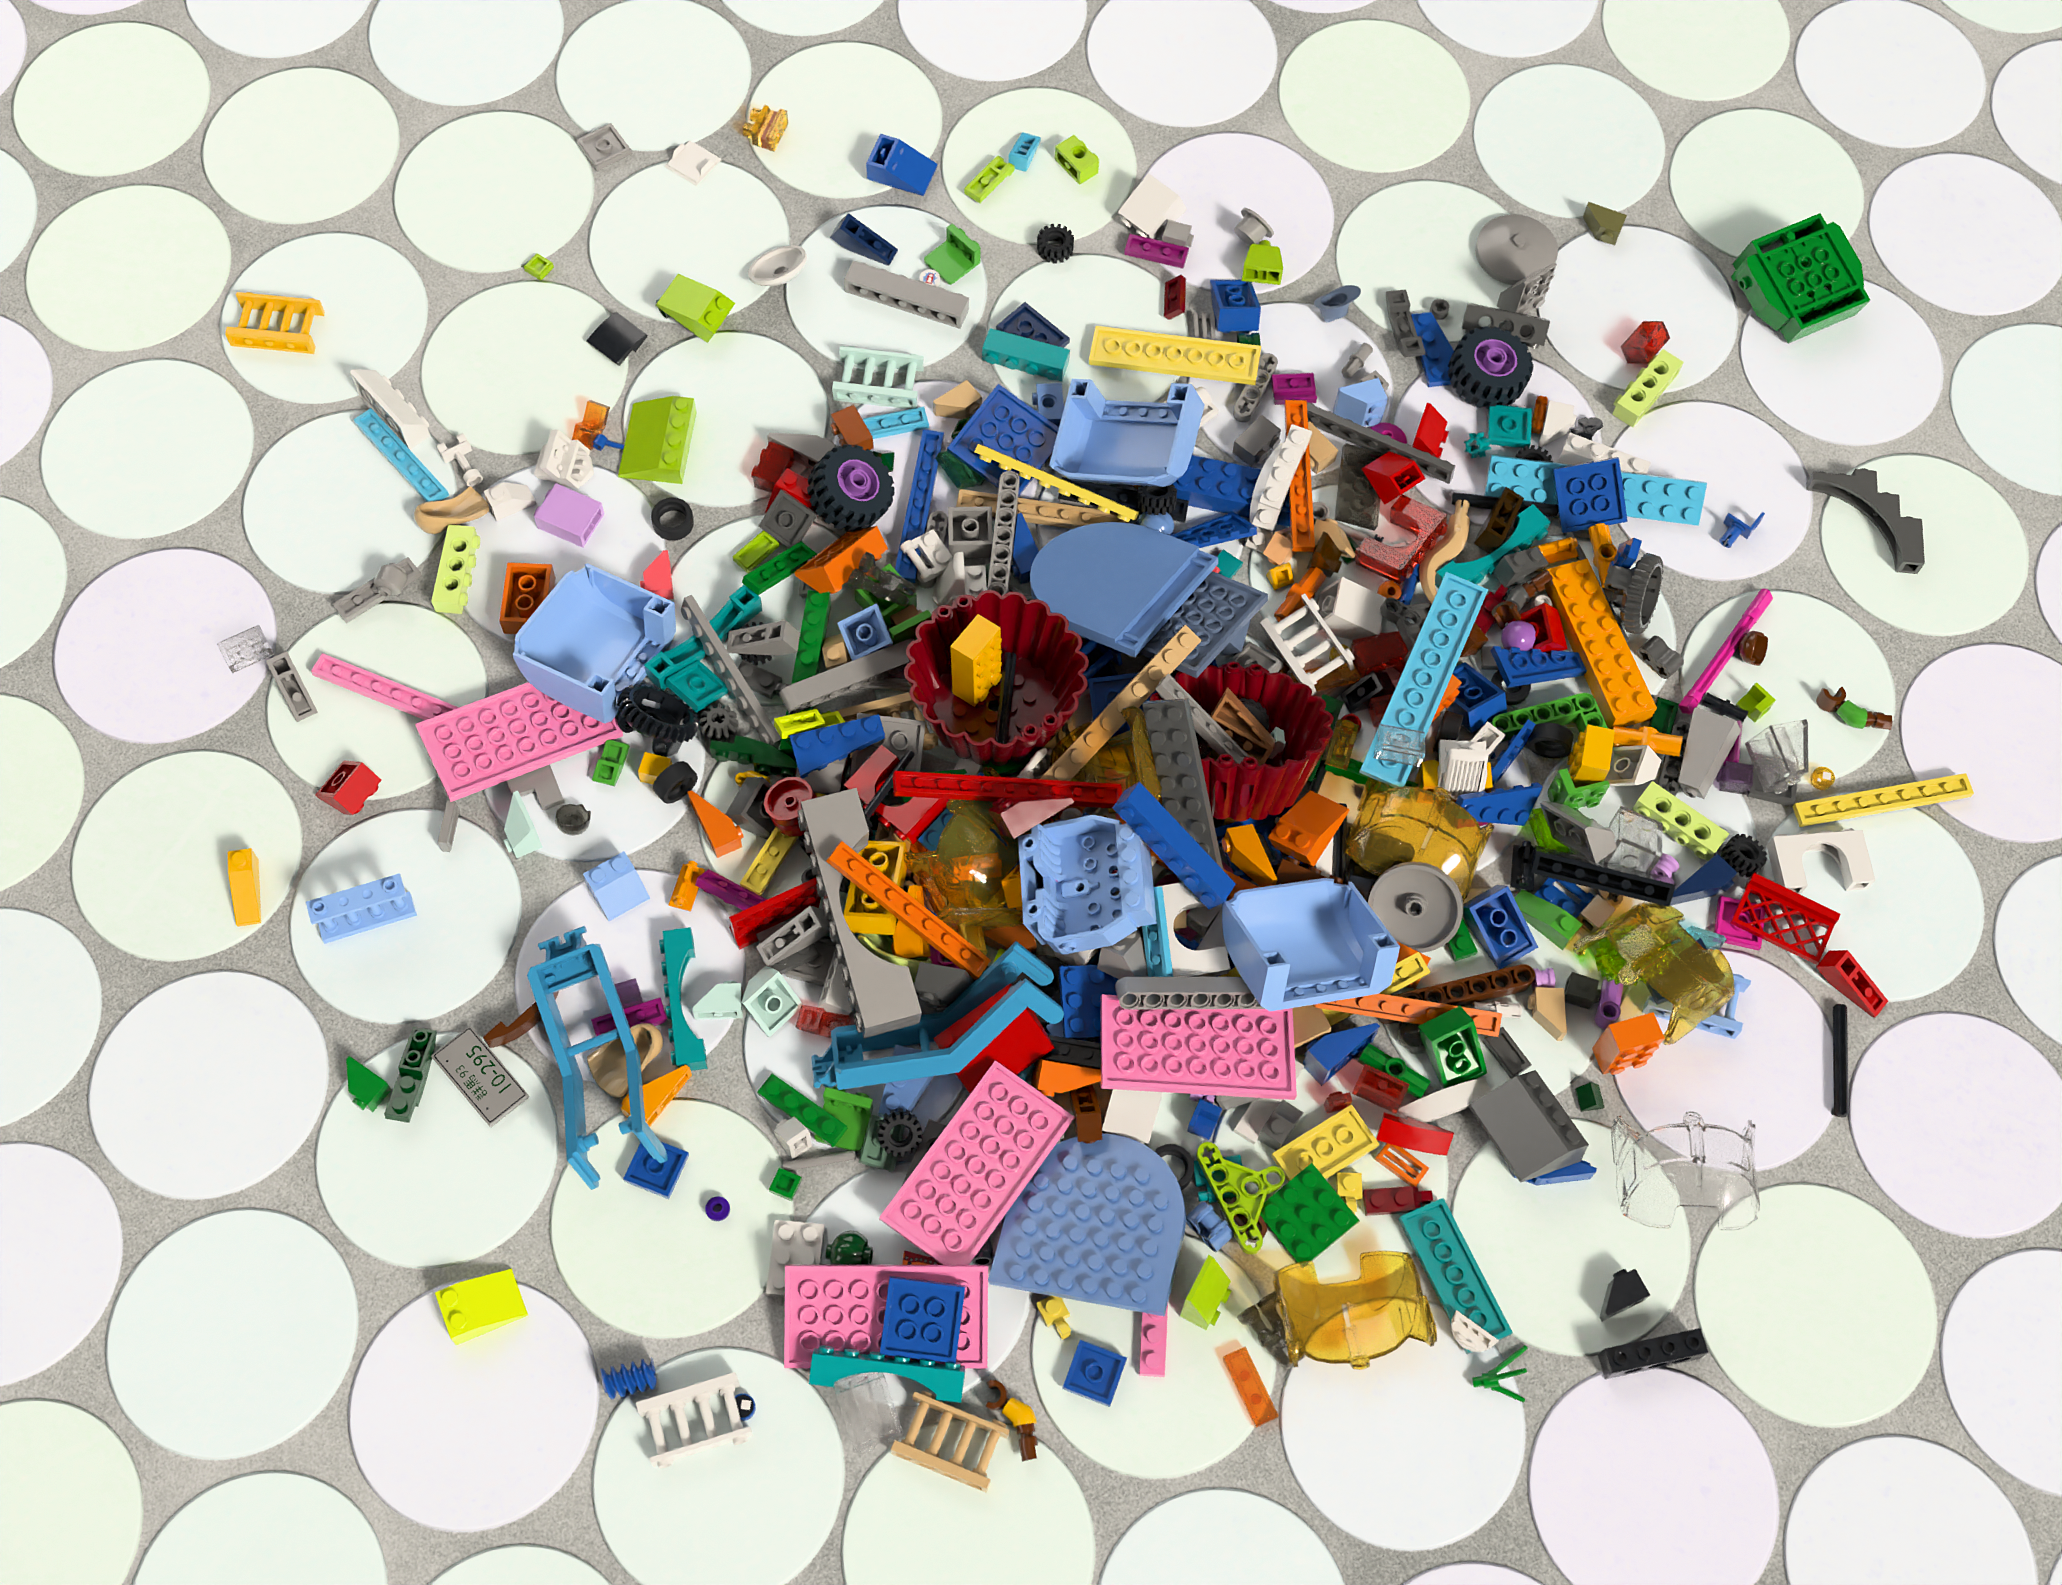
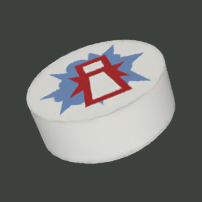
M928 269L920 274L919 281L939 287L940 275L937 271Z

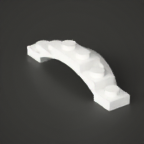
M1291 424L1286 440L1271 453L1257 479L1250 506V523L1257 527V535L1248 537L1245 545L1247 548L1263 553L1272 539L1285 497L1301 458L1307 449L1312 431Z

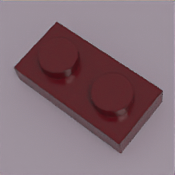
M1182 275L1165 282L1164 317L1168 320L1185 313L1186 278Z

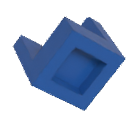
M1200 1099L1188 1125L1187 1132L1210 1140L1222 1108Z

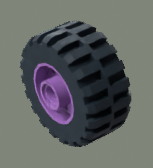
M1489 326L1481 327L1480 330L1475 328L1470 333H1466L1458 342L1449 360L1448 377L1451 378L1450 383L1452 387L1457 389L1456 393L1460 397L1463 396L1469 404L1472 402L1476 404V407L1482 408L1484 406L1486 409L1496 405H1511L1523 393L1532 376L1533 358L1531 353L1527 352L1528 347L1526 344H1522L1520 342L1521 338L1517 335L1513 336L1510 334L1511 331L1500 330V327H1493L1491 329Z
M845 444L842 447H834L813 467L807 482L809 486L807 491L808 495H811L809 500L812 506L816 507L815 512L819 516L822 515L827 524L832 523L834 528L839 530L845 528L846 532L871 527L888 511L893 502L895 488L892 485L894 481L892 476L888 474L890 470L887 465L884 466L882 464L883 460L879 456L875 457L871 450L867 449L865 451L861 446L855 445L852 447L850 444Z

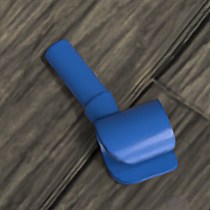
M603 434L597 435L593 440V447L599 451H602L605 445L624 449V444L612 442Z

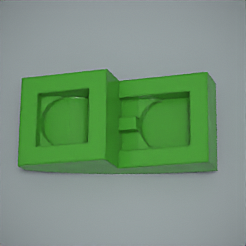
M607 740L601 759L597 761L592 781L615 787L630 746L625 743Z

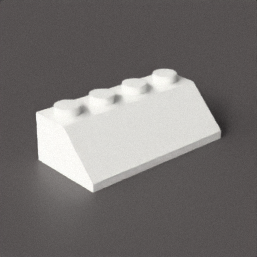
M353 369L350 371L359 396L410 450L430 437L428 431L429 424L426 419L416 414L417 411L410 402L406 403L401 392L391 387L392 384L385 375L381 376L376 370Z
M1569 433L1558 461L1561 464L1575 465L1619 457L1621 471L1647 474L1651 464L1650 461L1573 433Z

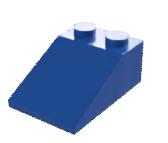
M1210 280L1212 306L1217 331L1223 333L1259 331L1261 307L1252 282L1242 280Z
M1466 662L1455 667L1453 675L1462 684L1458 688L1460 693L1456 700L1447 709L1450 712L1463 716L1461 725L1472 733L1483 727L1487 722H1492L1495 716L1508 713L1506 696L1503 690Z
M1495 885L1463 904V917L1468 927L1498 970L1538 948L1508 886Z
M1373 1023L1328 1034L1320 1040L1314 1039L1307 1046L1308 1050L1303 1055L1305 1057L1303 1061L1304 1068L1323 1086L1361 1053L1369 1043L1373 1042L1380 1025Z

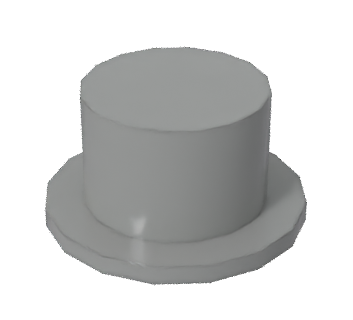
M1244 207L1241 210L1243 218L1234 228V232L1243 242L1250 246L1251 244H1258L1264 236L1271 238L1274 235L1271 226L1260 215L1249 208Z

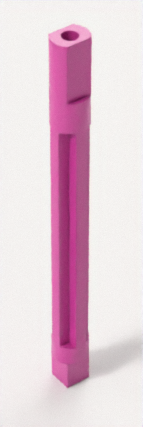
M1761 589L1742 615V618L1678 705L1682 713H1693L1694 708L1698 706L1707 690L1739 647L1741 639L1756 624L1773 600L1770 590Z

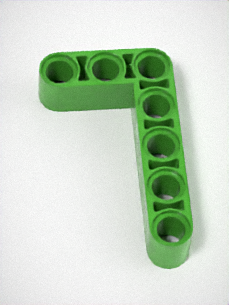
M1580 693L1495 716L1491 723L1494 727L1504 729L1501 732L1506 736L1502 742L1511 740L1522 729L1524 725H1520L1517 721L1525 724L1528 719L1535 724L1556 723L1565 726L1575 723L1579 733L1584 732L1588 724L1608 729L1595 698L1589 693ZM1538 716H1543L1545 720L1540 719Z

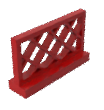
M1753 873L1744 887L1745 890L1730 924L1817 965L1841 914L1761 875ZM1749 893L1757 895L1761 903L1751 905L1748 899ZM1776 904L1780 906L1783 913L1773 916L1768 905ZM1764 907L1768 918L1758 920L1754 909ZM1749 911L1753 922L1745 923L1739 920L1740 913ZM1794 914L1801 916L1805 924L1795 926L1790 916ZM1785 917L1790 928L1780 930L1775 920ZM1770 921L1775 932L1770 934L1764 932L1760 924ZM1818 924L1826 928L1825 934L1817 937L1812 926ZM1807 928L1811 939L1802 941L1797 930ZM1792 932L1797 943L1789 944L1785 942L1782 934ZM1813 942L1817 949L1816 956L1808 953L1804 945Z
M811 879L730 916L731 926L729 929L739 950L758 942L757 933L800 914L809 906L819 908L821 898L816 887L817 879Z

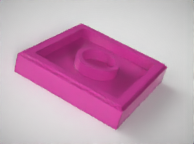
M1719 896L1713 941L1759 951L1762 945V938L1730 924L1740 900ZM1764 907L1754 909L1758 920L1765 918ZM1749 911L1740 913L1739 920L1745 923L1753 922Z

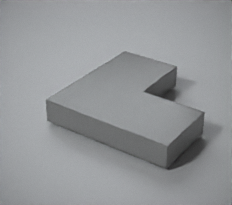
M550 764L507 780L512 796L513 792L517 790L521 797L536 792L543 811L565 803Z

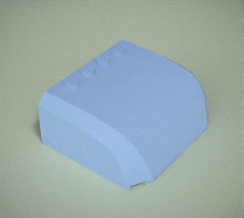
M1072 379L1049 466L1072 481L1159 487L1169 486L1182 477L1188 468L1205 405L1192 384L1171 383L1167 403L1105 400L1091 379Z
M587 563L585 568L574 572L572 570L566 573L518 631L515 637L513 658L520 672L537 690L604 724L611 722L619 712L617 700L625 687L640 684L647 675L644 665L662 651L664 653L671 644L676 632L675 603Z
M1321 878L1245 889L1236 892L1234 898L1229 901L1225 900L1222 903L1223 937L1227 951L1240 976L1259 1005L1270 1012L1379 994L1392 983L1400 946L1350 881H1348V885L1334 883V879Z

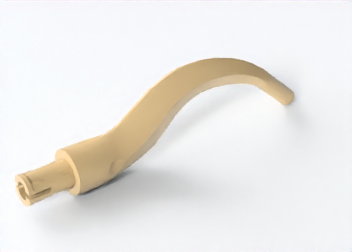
M1462 500L1456 501L1455 513L1449 518L1446 535L1425 553L1420 562L1419 579L1421 587L1431 604L1437 594L1435 588L1436 572L1444 563L1456 557L1463 550L1467 541L1471 521L1467 516L1469 502L1464 500L1462 508Z

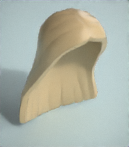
M469 486L464 492L454 498L419 504L414 511V518L421 530L429 534H438L446 530L448 524L459 525L484 516L489 512V505L477 491Z
M641 1023L630 1028L640 1055L641 1073L650 1061L660 1053L663 1047V1038L659 1029L649 1023ZM618 1038L607 1042L587 1057V1062L592 1077L598 1086L611 1096L619 1098L623 1097L628 1091L626 1053L621 1039Z

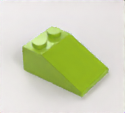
M677 274L656 306L708 343L736 303L714 288Z
M1208 1255L1180 1314V1317L1206 1331L1210 1324L1215 1326L1221 1314L1217 1309L1221 1302L1226 1304L1232 1290L1228 1289L1231 1282L1214 1257Z

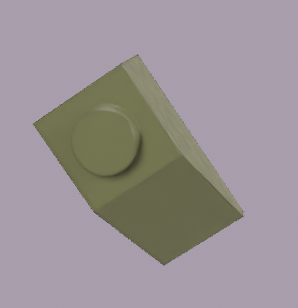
M1588 201L1583 219L1595 239L1615 246L1627 215Z

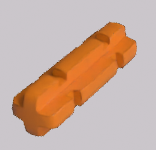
M1540 395L1536 399L1531 433L1540 434L1543 429L1548 403L1546 396Z

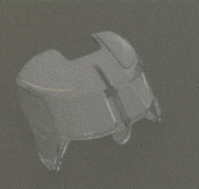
M1688 1111L1684 1113L1683 1123L1655 1127L1641 1135L1623 1120L1622 1116H1617L1612 1122L1611 1139L1613 1160L1617 1173L1616 1189L1622 1215L1645 1226L1669 1229L1672 1227L1676 1209L1680 1206L1716 1207L1718 1209L1719 1230H1739L1752 1224L1758 1219L1760 1210L1755 1162L1756 1125L1752 1124V1120H1748L1741 1135L1721 1125L1706 1124L1699 1113ZM1697 1161L1701 1162V1186H1697Z

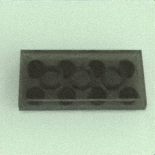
M1347 443L1344 444L1341 454L1334 520L1373 531L1376 530L1381 499L1362 468L1384 454Z

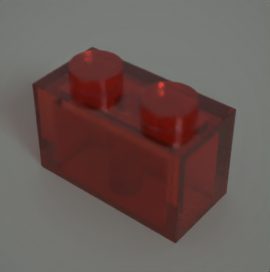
M1643 321L1620 347L1627 363L1648 364L1668 342L1670 335L1663 321Z
M769 442L767 448H763L761 451L758 466L755 465L752 470L751 477L754 481V487L772 493L776 482L787 468L791 470L795 462L794 449Z
M1394 632L1380 633L1369 641H1359L1353 646L1351 651L1355 658L1353 664L1361 679L1372 670L1384 671L1402 664L1405 652Z
M1365 1064L1352 1094L1396 1114L1410 1084Z

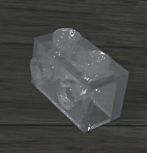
M260 625L217 643L232 674L274 655Z

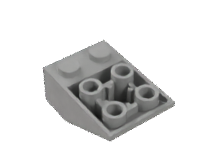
M1553 263L1501 292L1496 306L1502 310L1526 315L1532 309L1540 308L1545 302V297L1550 289L1549 285L1554 277L1557 264Z

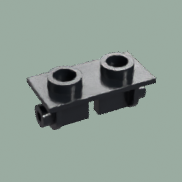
M1523 841L1520 846L1513 845L1511 888L1534 890L1535 874L1531 873L1529 868L1534 847L1530 841Z

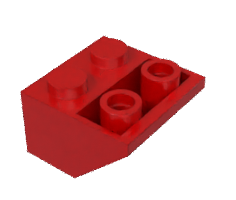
M1391 451L1362 468L1384 505L1426 479L1414 460Z

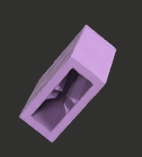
M557 483L552 490L546 493L541 507H537L534 513L538 529L582 548L604 516L601 502Z

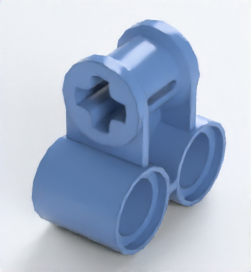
M1204 1201L1186 1216V1223L1189 1227L1199 1234L1204 1243L1215 1253L1234 1237L1233 1231L1227 1225L1228 1222L1226 1220L1222 1221L1214 1212L1213 1206L1208 1205Z

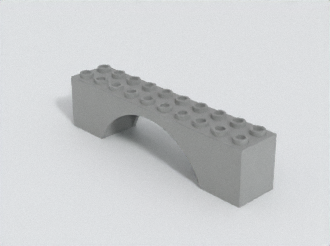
M857 788L802 801L801 810L797 811L798 824L801 831L805 830L804 845L806 852H811L812 854L810 855L813 875H818L816 877V887L819 897H824V906L822 908L825 919H830L831 921L829 922L832 942H837L835 954L838 964H843V973L841 975L844 986H849L850 988L848 991L851 1010L856 1009V1019L854 1021L857 1032H862L863 1037L868 1038L919 1024L922 1011L909 967L896 965L877 957L856 939L845 921L840 904L839 891L844 875L826 862L841 841L857 853L868 846L869 829Z

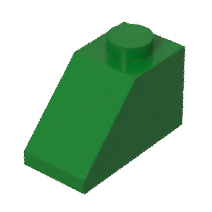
M349 1056L346 1059L348 1090L354 1099L352 1103L363 1111L367 1108L374 1112L392 1089L386 1081Z

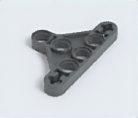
M1387 598L1380 607V613L1396 625L1408 649L1404 659L1406 664L1432 604L1405 605L1395 598ZM1387 606L1394 608L1395 612L1390 611ZM1406 617L1411 618L1414 623H1410Z

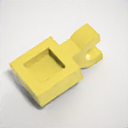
M1337 1172L1336 1192L1344 1199V1202L1354 1214L1357 1211L1356 1200H1361L1363 1197L1362 1173Z
M1049 1296L1036 1303V1307L1047 1328L1055 1325L1062 1340L1071 1336V1329L1066 1320H1064L1070 1317V1313L1061 1297Z

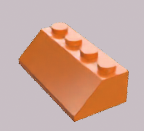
M877 526L846 532L795 571L794 574L819 593L830 592V594L840 591L844 583L854 580L857 573L868 569V564L882 558L881 554L888 548Z

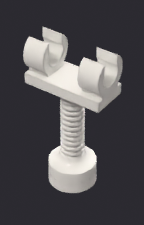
M464 433L456 436L459 444L457 446L447 449L444 442L436 445L445 464L454 459L458 461L465 473L463 479L468 487H475L482 482L483 477L477 469H472L464 454L472 451Z

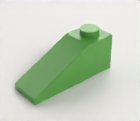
M1523 889L1514 898L1525 921L1561 950H1564L1583 925L1564 909Z

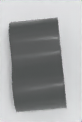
M1656 635L1651 637L1637 650L1639 658L1646 664H1649L1664 679H1668L1684 665L1682 656L1669 648L1665 641Z

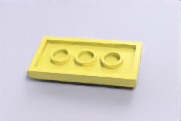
M1351 1104L1272 1153L1271 1157L1278 1167L1282 1169L1288 1182L1311 1163L1327 1179L1379 1146V1142Z

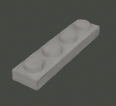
M409 557L397 563L406 571L405 574L408 580L404 587L422 577L421 572ZM375 578L333 603L335 610L346 624L388 598L377 592L378 589L374 585Z

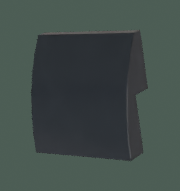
M615 312L590 335L587 342L620 367L632 350L636 352L648 335L618 312Z

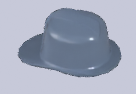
M1355 285L1339 287L1317 298L1314 301V305L1320 309L1323 320L1327 323L1343 318L1348 313L1349 303L1360 296L1361 289Z

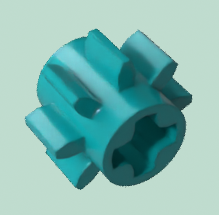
M1479 432L1477 435L1470 433V439L1464 441L1466 444L1465 452H1469L1472 459L1477 458L1478 455L1480 458L1486 457L1485 451L1491 450V447H1489L1491 439L1484 437V432Z

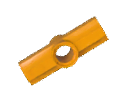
M1599 523L1590 527L1588 531L1594 552L1593 564L1598 569L1601 586L1605 588L1604 583L1608 574L1607 570L1611 561L1615 560L1617 549L1612 544L1608 525Z
M1617 726L1613 728L1615 730L1613 747L1649 745L1655 753L1680 756L1683 736L1658 733L1655 728L1647 726L1640 727L1638 730Z

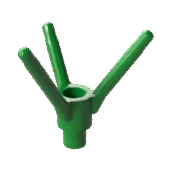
M1524 1345L1497 1367L1488 1371V1373H1482V1376L1472 1377L1474 1388L1484 1386V1389L1491 1388L1493 1391L1500 1392L1520 1402H1525L1524 1397L1499 1386L1498 1380L1527 1373V1369L1522 1368L1501 1374L1497 1373L1525 1352L1528 1347Z

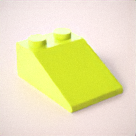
M512 1269L462 1281L435 1292L450 1339L455 1345L528 1316Z

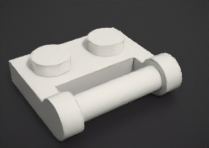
M934 529L913 540H907L900 546L903 553H907L921 573L920 577L924 582H928L941 575L953 557ZM916 548L920 550L932 569L927 568L915 551Z

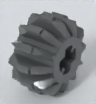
M718 703L717 708H713L710 705L709 712L703 711V718L699 720L702 734L707 735L710 741L715 737L717 741H721V738H725L728 741L730 739L729 734L735 735V728L739 725L736 719V712L731 711L728 705L722 709L720 703Z

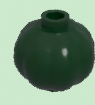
M846 1231L838 1235L832 1244L827 1245L825 1257L830 1259L831 1265H871L873 1247H869L868 1239L863 1234L857 1231Z

